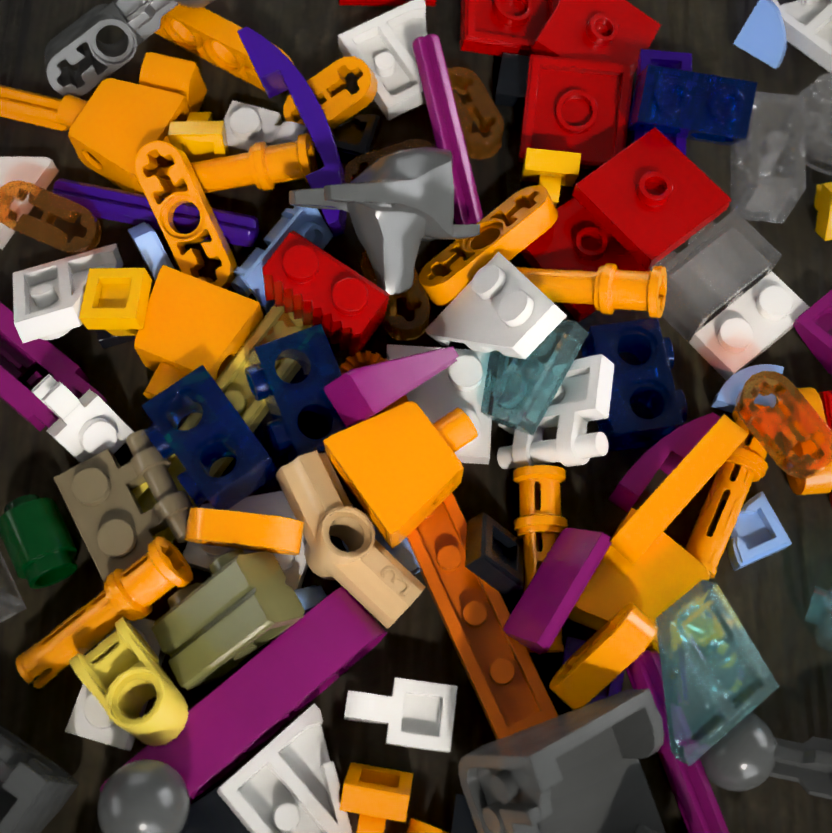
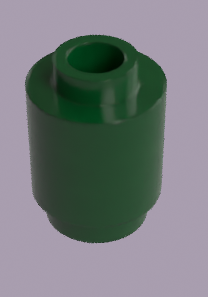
M36 494L21 496L5 506V513L0 516V536L19 578L26 579L30 588L40 589L54 585L76 571L77 564L74 557L77 554V548L55 500L40 498Z

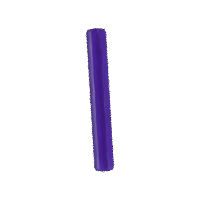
M58 179L55 181L51 191V201L54 202V206L58 210L132 225L145 222L146 224L149 223L153 229L161 230L145 194L68 179ZM190 203L179 205L173 214L175 228L181 234H188L198 227L200 222L198 208ZM212 208L228 244L248 248L256 244L259 235L258 218L252 215ZM210 234L206 239L212 240Z

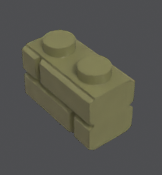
M242 549L228 552L210 564L209 570L212 576L204 583L186 586L167 600L171 609L155 621L151 629L163 653L170 655L171 658L168 663L180 687L189 690L219 681L304 617L305 610L293 588L286 584L287 577L274 554L268 551L245 554Z

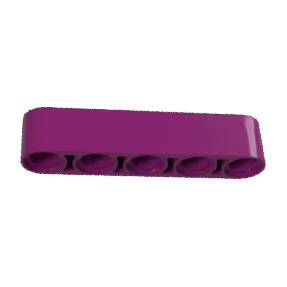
M343 586L338 588L189 710L184 729L174 740L165 745H147L126 764L137 760L151 759L170 765L185 781L189 792L190 805L193 804L382 641L387 631ZM105 783L101 786L100 791H102Z

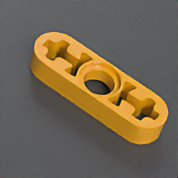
M151 141L145 144L136 154L134 171L181 272L228 289L231 286V282L235 279L233 271L237 268V263L188 157L182 150L165 141ZM161 155V157L170 161L174 160V165L168 168V175L174 186L182 189L187 185V191L172 194L168 183L163 178L156 175L152 176V171L158 167L156 160L158 156ZM162 195H169L164 200H162ZM190 202L198 208L200 222L193 232L181 234L174 226L173 214L179 205ZM210 234L212 241L201 243L209 258L221 260L222 266L215 270L216 281L209 277L199 276L198 270L205 266L204 260L199 250L190 248L186 251V244L199 243Z
M534 185L517 191L477 223L480 224V235L455 240L430 260L420 271L419 282L432 303L437 306H448L473 279L476 272L485 266L498 251L510 261L551 228L558 218V211L548 190L544 186Z
M724 414L610 541L612 542L611 545L634 564L739 447L749 433Z

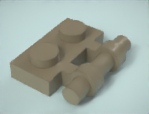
M145 429L133 432L126 438L125 441L133 455L131 461L126 465L120 467L115 455L109 449H106L54 477L103 582L117 568L126 570L148 552V544L156 538L155 534L170 527L177 543L187 542L184 540L189 509L194 508L185 491H178L167 470L171 462L163 447L155 446L148 431ZM147 482L157 503L152 509L143 512L132 489Z

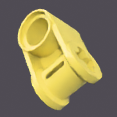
M122 617L115 623V632L85 656L77 653L69 660L70 665L82 683L98 699L109 718L115 724L144 744L151 746L165 745L174 740L184 729L188 719V705L184 696L158 663L159 658L137 629L126 618ZM156 696L154 707L148 714L139 718L145 703Z

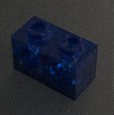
M648 64L636 79L628 129L649 132L656 127L665 136L731 146L747 137L758 82Z
M658 318L590 326L582 347L583 358L603 354L615 364L609 418L597 420L599 432H603L608 439V452L653 446L663 437L684 425L687 420V402L683 391L675 389L671 373L674 367L673 345L669 337L662 336ZM618 353H632L640 359L642 364H628L621 359ZM641 403L646 405L653 412L654 419H644L637 416L632 411L630 404Z
M318 324L254 347L249 358L251 366L245 368V375L256 401L265 399L273 421L267 423V430L277 454L281 456L287 453L291 462L298 456L317 450L318 453L326 452L323 440L351 426H345L324 391L326 385L342 374L322 325ZM282 358L296 360L303 368V381L297 384H290L281 380L276 373L275 362ZM313 411L322 417L325 423V433L321 439H310L301 433L297 423L300 412Z
M203 365L141 405L154 423L144 430L164 459L175 453L186 470L176 477L197 506L208 500L214 509L228 510L276 476L277 470L271 457ZM195 412L203 414L201 421L194 428L184 431L177 430L178 424L184 416ZM223 457L237 459L234 469L226 476L219 478L209 476L211 466L218 459Z

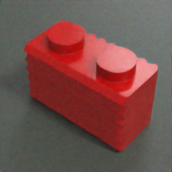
M294 230L287 235L262 268L266 301L274 300L275 307L284 306L285 313L293 312L294 319L302 318L303 326L311 325L312 331H321L322 338L330 337L331 344L339 343L340 350L348 349L350 356H354L355 353L363 349L386 316L385 313L387 312L386 309L390 296L388 292Z

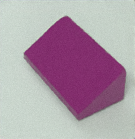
M565 528L562 530L506 621L504 632L538 655L546 654L612 542L609 541L611 537L597 531Z

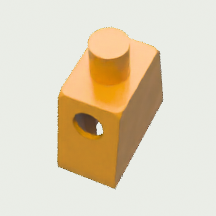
M107 78L101 81L88 101L71 94L63 97L58 106L57 119L60 124L69 127L68 137L80 161L85 166L124 191L144 194L134 171L136 154L142 146L151 141H165L169 143L168 131L170 121H187L190 110L186 97L181 94ZM161 155L156 158L158 167L162 168L169 167L174 162L173 160L170 161L161 157Z
M162 265L148 301L144 328L138 329L134 341V349L145 367L155 372L143 393L144 396L159 406L174 410L187 385L207 393L264 318L260 302Z
M408 401L337 432L323 440L326 454L333 468L387 544L393 549L460 485L464 467L455 455V452L477 438L478 434L470 418L459 407L432 424L416 402Z
M634 508L630 509V511L619 524L612 538L618 533V531L625 525V523L634 515V513L637 510H635ZM664 532L660 534L634 564L610 545L568 616L569 619L598 631L623 607L634 603L658 626L657 634L646 649H655L659 655L672 647L679 633L710 651L721 637L728 622L727 618L697 601L710 578L711 573L708 568Z

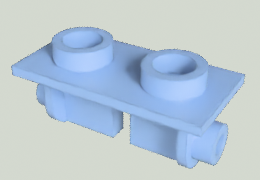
M296 206L293 209L286 208L282 213L281 219L263 239L268 246L267 249L263 250L256 247L241 267H237L233 271L235 279L231 282L232 288L247 298L252 293L266 313L269 312L275 301H266L262 268L287 235L294 230L321 249H324L333 238V234L316 208Z

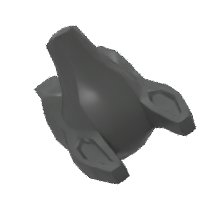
M421 147L395 151L378 158L350 183L327 185L324 188L289 191V205L349 212L357 237L369 257L377 284L390 295L404 293L412 287L414 267L421 241L437 239L459 240L480 235V224H453L452 152L446 149Z

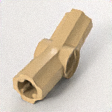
M316 450L298 456L290 463L280 467L276 473V478L296 520L304 523L303 535L307 541L304 555L307 565L319 577L339 582L388 629L419 597L425 586L375 539L373 523L365 513L352 507L327 454L318 453ZM329 536L338 537L343 540L349 552L341 551L335 547Z

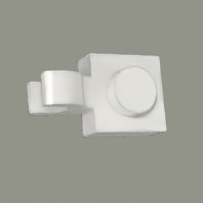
M234 100L223 119L230 155L249 152L250 146H253L255 142L264 141L267 146L297 141L299 134L307 133L304 125L291 121L282 122L279 112Z
M48 374L31 390L59 418L46 431L79 463L106 449H109L114 454L126 442V438L134 432L99 395L90 389L77 399L60 381L57 382Z
M395 677L392 697L348 690L344 720L387 724L385 742L387 745L449 753L451 751L458 686Z

